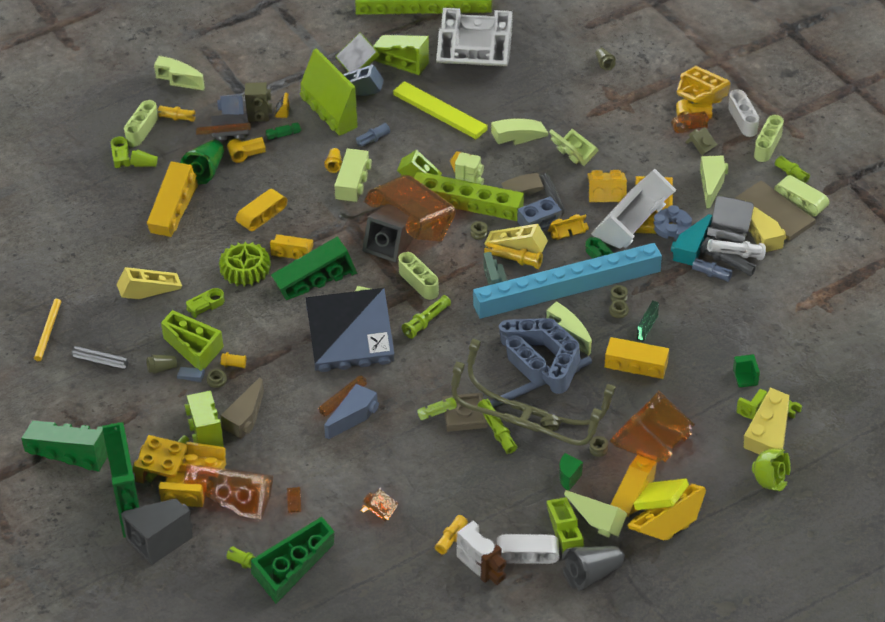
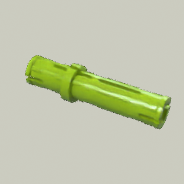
M483 399L478 403V407L495 411L489 399ZM483 413L494 432L495 439L501 443L505 453L511 454L515 452L518 447L511 438L510 430L504 426L501 419Z

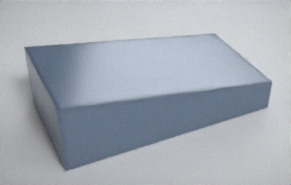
M181 367L177 378L201 382L205 371L204 368L200 371L198 368Z

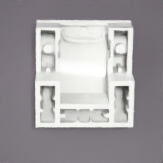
M443 8L436 62L508 66L513 22L512 11L495 10L494 16L461 15L460 9Z

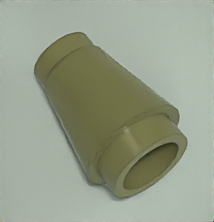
M604 48L596 50L595 54L600 67L604 70L613 69L616 65V58Z
M152 354L151 357L146 358L148 373L153 372V374L176 368V357Z

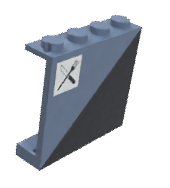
M384 288L306 297V310L308 312L315 371L328 372L333 368L345 370L351 368V366L367 367L373 363L384 365L394 361V348Z

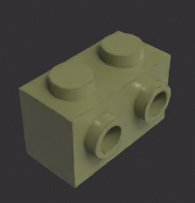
M267 82L245 83L248 122L269 121V114H272V103L268 102V100H271V89L267 90Z

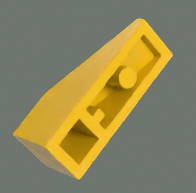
M637 454L630 464L610 505L627 512V517H629L635 508L633 503L647 485L654 481L657 461Z

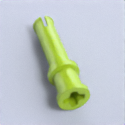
M446 295L441 296L440 299L421 314H415L410 322H405L401 327L405 336L413 339L420 330L427 328L429 321L451 305L449 297Z

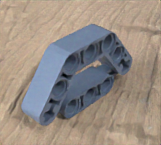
M551 318L502 321L499 324L501 343L506 346L508 360L534 384L546 382L550 386L551 391L556 394L567 391L581 360L578 341ZM531 345H545L556 356L551 368Z

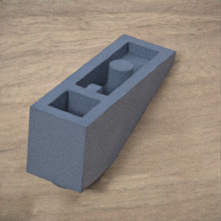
M374 65L343 74L355 86L356 95L367 96L381 91L384 79Z
M242 94L222 95L221 100H217L218 110H222V114H244Z
M355 384L324 424L325 438L330 439L367 420L372 413H375L379 406L377 392Z

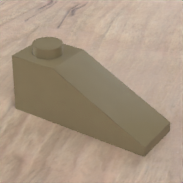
M258 378L220 415L222 429L239 439H242L252 431L264 395L263 379Z

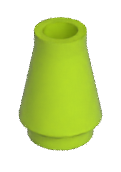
M138 149L137 151L133 150L130 165H134V167H156L158 156Z

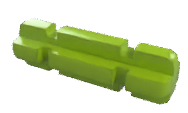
M453 397L445 399V402L442 400L428 405V408H419L417 410L418 416L421 420H425L430 415L433 417L447 412V409L453 410L457 408V403Z

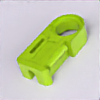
M122 136L113 138L111 140L114 167L130 166L127 139ZM117 144H124V145L121 146V147H116V146H115V145H117Z
M212 288L186 301L187 311L191 312L193 318H197V315L209 309L214 310L222 306L225 302L224 292L219 288ZM212 296H220L217 300L211 299Z

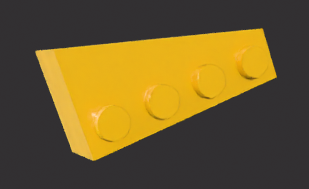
M170 162L147 221L150 233L172 237L174 231L177 230L178 223L198 187L192 165Z

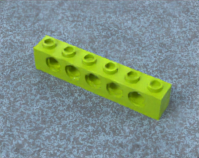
M419 171L416 172L410 185V199L513 221H518V209L524 206V193Z

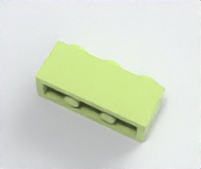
M347 148L335 183V199L357 202L359 195L363 194V182L367 181V170H370L372 165V159H369V151Z

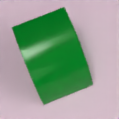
M566 453L560 460L559 480L561 485L567 491H570L582 476L583 462Z

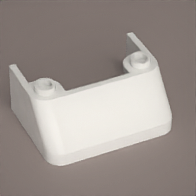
M654 169L626 194L595 228L591 235L619 249L622 247L626 249L633 242L632 239L635 237L633 234L655 210L659 212L666 205L664 201L676 189Z

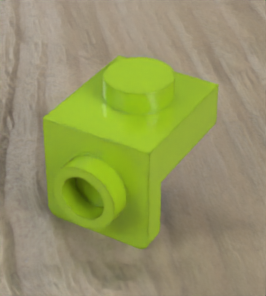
M759 389L752 401L740 397L737 402L736 412L743 417L753 420L767 395V391Z

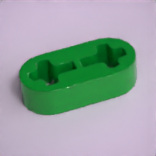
M591 237L586 240L585 251L592 259L613 253L597 237Z

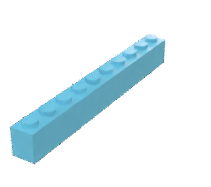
M655 243L480 287L473 289V306L481 319L661 272L662 255Z

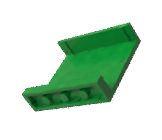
M123 422L104 425L102 430L124 538L126 534L121 513L139 508L125 428Z

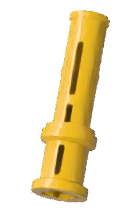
M487 242L485 245L488 248L484 249V253L491 252L494 256L517 261L519 265L523 266L526 264L539 269L542 264L543 253L541 252L533 253L524 248L516 250Z

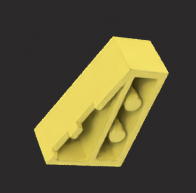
M770 387L744 435L745 449L759 455L768 449H784L789 411L788 394Z

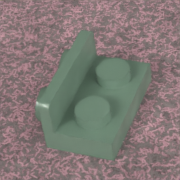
M491 252L483 253V269L488 285L507 281L503 265L497 264V260L493 259Z

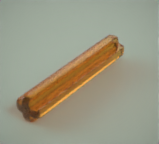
M362 375L356 377L319 406V413L323 416L329 415L338 408L355 384L364 387L367 384L366 378Z

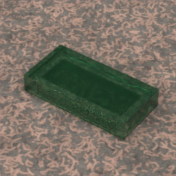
M652 300L637 326V340L643 342L658 318L659 302Z

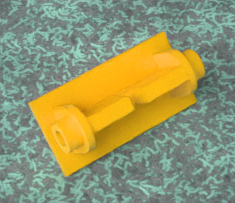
M576 214L566 220L556 219L552 221L548 228L552 239L559 240L569 237L568 230H571L573 236L586 233L589 230L588 224L584 223L586 214L581 216Z

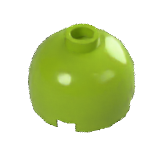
M768 449L763 451L756 458V461L753 462L752 472L758 484L772 491H782L786 487L788 481H784L786 475H790V457L788 453H784V449Z

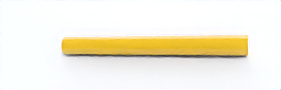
M54 299L34 356L36 361L42 360L61 305L60 299Z

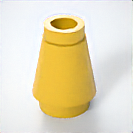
M332 148L325 160L324 165L327 171L336 173L341 168L342 159L340 150L337 148Z

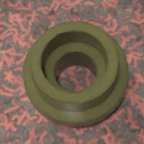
M616 300L610 305L609 313L615 318H624L628 315L629 308L624 301Z
M213 369L208 373L207 384L211 387L219 388L227 382L226 374L220 369Z
M549 414L540 420V424L543 428L556 431L559 429L561 419L556 417V415Z

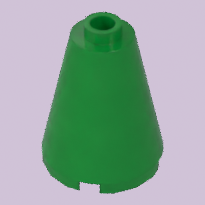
M211 140L186 152L181 159V163L192 165L197 183L206 184L213 179L225 151L224 146L218 140Z

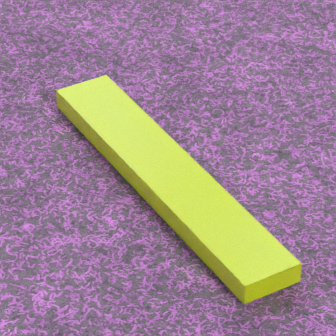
M405 81L393 90L394 96L474 139H478L487 131L486 124Z

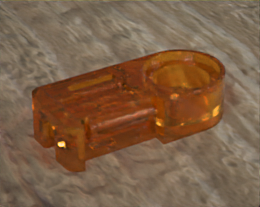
M705 111L678 115L672 119L671 125L676 133L690 132L692 129L704 127L707 129L709 118ZM679 122H684L682 126H676Z

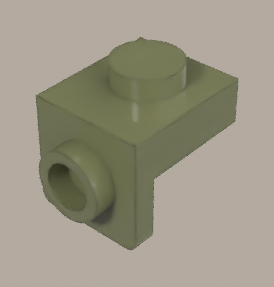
M705 127L700 131L698 129L688 134L690 138L685 141L686 144L692 142L701 155H704L718 145Z

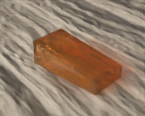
M300 487L287 488L288 513L301 512Z

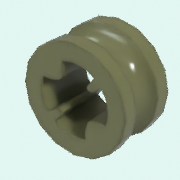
M477 221L471 224L472 238L482 240L487 237L488 227L486 223Z
M616 285L611 288L610 299L612 302L616 300L627 301L628 290L626 287Z
M601 436L593 437L590 441V453L596 457L605 456L608 452L607 439Z

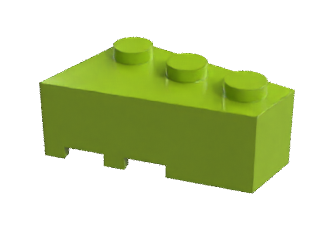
M174 310L161 322L163 339L200 371L203 368L205 370L224 347L222 331Z
M211 390L187 395L188 404H184L186 416H191V419H188L190 431L195 432V434H192L193 443L224 447L221 422L217 417L218 412L215 409Z

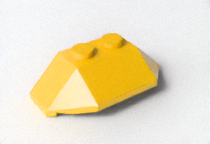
M695 66L681 74L677 94L693 103L716 104L728 96L731 83L725 78Z
M690 484L673 507L647 509L633 518L627 526L629 529L661 540L671 539L673 534L688 528L692 522L697 520L706 489L699 485Z

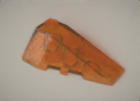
M186 464L184 484L202 485L204 497L207 496L218 502L217 504L234 511L239 516L261 520L271 497L274 475Z

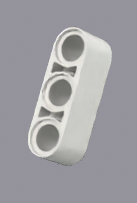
M738 89L731 91L728 105L731 115L743 135L748 137L755 136L759 125L757 112L744 91Z
M504 534L497 538V545L502 548L501 556L507 563L553 564L559 560V539L554 535Z

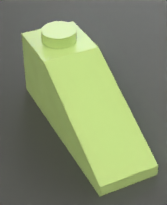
M701 156L700 173L706 208L711 207L724 183L725 174H728V163L724 162V156Z
M565 490L564 495L588 523L598 529V534L608 538L611 534L619 537L627 512L618 507Z

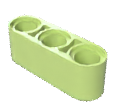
M143 101L125 125L124 132L128 146H139L157 122L158 113L154 101Z
M771 115L765 122L755 143L754 158L757 161L766 162L771 158L782 136L784 120L781 116Z
M791 175L786 176L774 187V190L811 216H817L829 205V199L825 194Z
M401 253L398 257L399 274L425 299L432 300L438 297V277L413 253Z

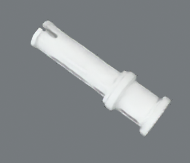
M710 239L707 244L709 252L737 254L742 258L753 257L757 260H763L766 254L764 243L757 245L750 244L749 241L734 243Z

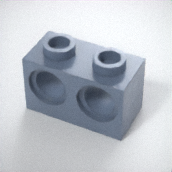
M551 196L518 209V224L520 226L538 224L542 231L548 229L552 221L562 217V210Z

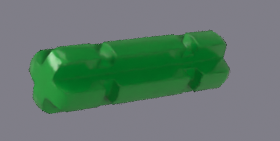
M296 122L292 123L291 126L287 124L275 127L274 130L273 128L267 129L265 133L267 139L271 140L275 139L276 136L280 138L292 135L291 133H300L301 127Z

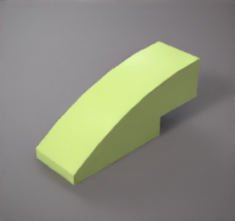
M158 56L154 64L156 78L170 80V85L198 90L205 89L203 74L178 60Z
M505 119L491 122V133L498 144L513 141L517 145L548 136V132L542 122L536 120Z
M556 301L547 309L546 318L555 320L578 341L580 351L589 356L591 354L592 340L588 331L571 311Z

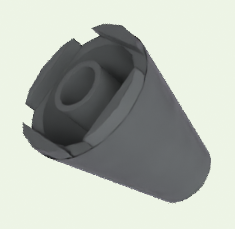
M616 546L571 547L566 549L562 555V560H565L566 564L565 567H562L563 573L572 588H578L577 591H581L622 567L624 554Z

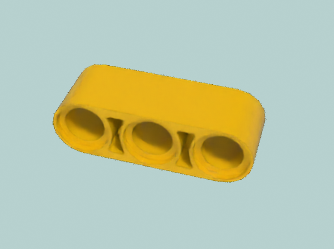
M269 189L243 207L236 215V222L249 231H255L286 207L288 200L274 189Z

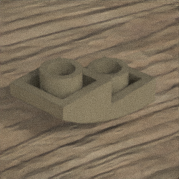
M538 173L518 176L501 183L503 189L526 193L527 196L545 189Z

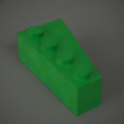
M321 516L251 559V574L276 604L334 545V530Z

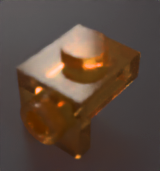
M379 488L374 493L369 492L363 500L365 504L361 510L365 512L370 509L386 522L399 504Z

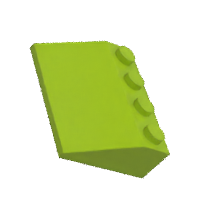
M317 48L314 49L300 83V96L303 101L310 105L313 111L318 113L321 120L329 125L332 131L341 136L358 128L355 86Z

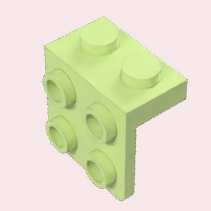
M552 129L549 131L552 136L551 141L557 145L556 148L563 155L567 153L570 160L575 164L579 162L585 166L599 151L596 146L573 129L564 138Z

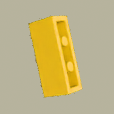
M610 337L605 353L604 368L663 379L668 364L669 348Z

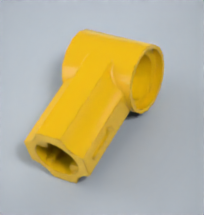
M686 99L680 100L676 103L677 120L681 123H688L692 119H712V104L691 103Z
M262 137L243 142L240 139H233L227 144L232 161L235 163L243 162L247 156L266 152Z

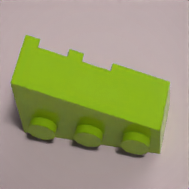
M382 35L373 46L380 54L374 61L417 75H420L429 64L428 36Z

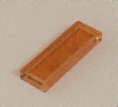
M241 123L197 127L196 135L243 130L251 131V124Z

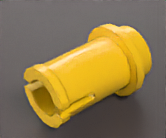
M226 352V354L222 353L221 365H224L225 368L228 366L245 368L247 357L245 355L229 354V352Z

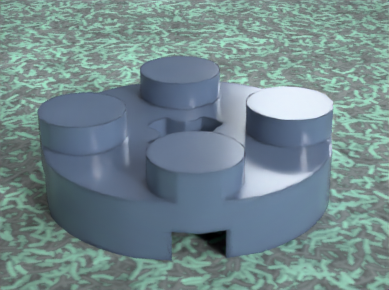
M671 205L654 215V230L659 236L668 239V236L678 239L679 234L692 225V218L689 214L675 205Z

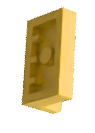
M277 234L275 240L270 241V250L272 256L299 259L312 251L314 244L312 239Z
M187 442V450L178 471L218 477L226 466L225 447Z

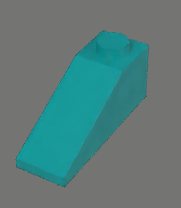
M708 214L679 234L677 241H673L671 246L673 261L693 265L694 260L701 253L700 247L703 241L708 237L707 231L712 222V215Z

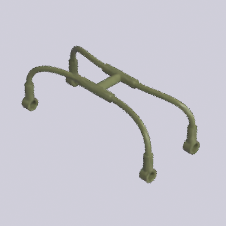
M472 339L469 346L470 351L467 363L470 380L487 396L510 405L511 408L523 411L520 418L511 414H503L474 406L460 399L457 394V388L459 387L465 364L456 361L453 368L451 386L453 398L458 404L473 411L502 418L503 421L532 431H540L572 445L582 446L591 441L593 435L596 434L599 421L609 410L616 388L613 385L607 384L601 406L602 410L594 408L589 420H573L559 417L562 423L589 425V434L586 439L573 440L543 428L540 424L528 421L531 414L544 418V416L549 415L547 411L496 395L484 388L476 380L473 374V364H475L481 341Z

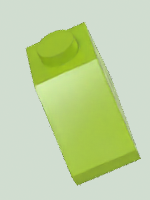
M418 150L403 157L397 169L411 183L417 171L442 175V172Z

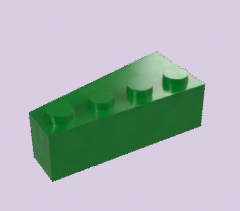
M337 236L277 270L271 276L287 301L308 293L310 288H321L325 286L326 282L331 280L337 282L342 280L344 275L351 274L353 276L358 273L348 250Z
M32 420L21 438L24 452L43 456L50 460L54 459L65 462L68 465L80 466L87 470L99 472L108 457L103 430L99 426L97 429H90L88 425L76 428L72 424L64 423L63 426H58L55 422Z

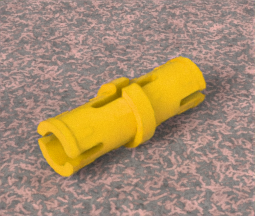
M161 105L158 108V111H161L160 113L158 112V117L173 118L175 121L180 119L194 122L195 120L193 115H196L194 110Z
M457 515L452 524L445 528L443 536L435 545L437 552L444 555L448 552L453 542H457V532L468 524L464 516Z

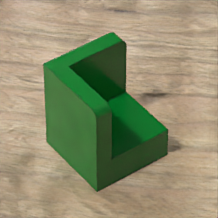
M755 355L735 356L733 372L738 387L757 386L760 370Z

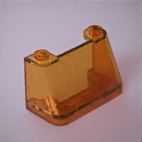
M402 175L371 189L363 201L374 208L381 205L385 206L386 204L397 207L409 216L406 222L407 233L418 240L442 242L455 217V208L451 203L409 175Z
M658 391L638 413H635L610 439V442L617 448L659 463L661 460L666 462L674 454L671 452L673 447L681 439L685 442L692 435L690 430L695 424L664 394Z

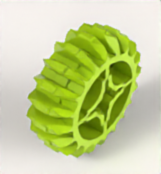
M245 241L244 244L230 245V249L225 248L224 253H221L219 259L220 273L223 275L224 280H228L230 284L235 283L236 286L243 284L245 287L246 284L252 286L254 282L259 283L260 279H265V276L269 274L271 266L269 253L260 244L255 245L254 242L247 244Z

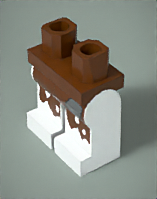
M474 521L457 532V557L477 575L481 576V580L484 583L491 580L495 585H498L504 581L506 573L502 570L507 566V561L501 556L502 548L498 545L494 547V543L491 540L480 535L479 525Z

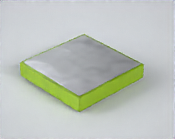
M359 33L335 57L348 72L369 66L380 54Z

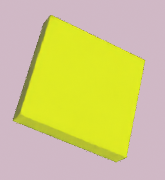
M687 478L650 482L633 503L635 510L673 507L689 486Z

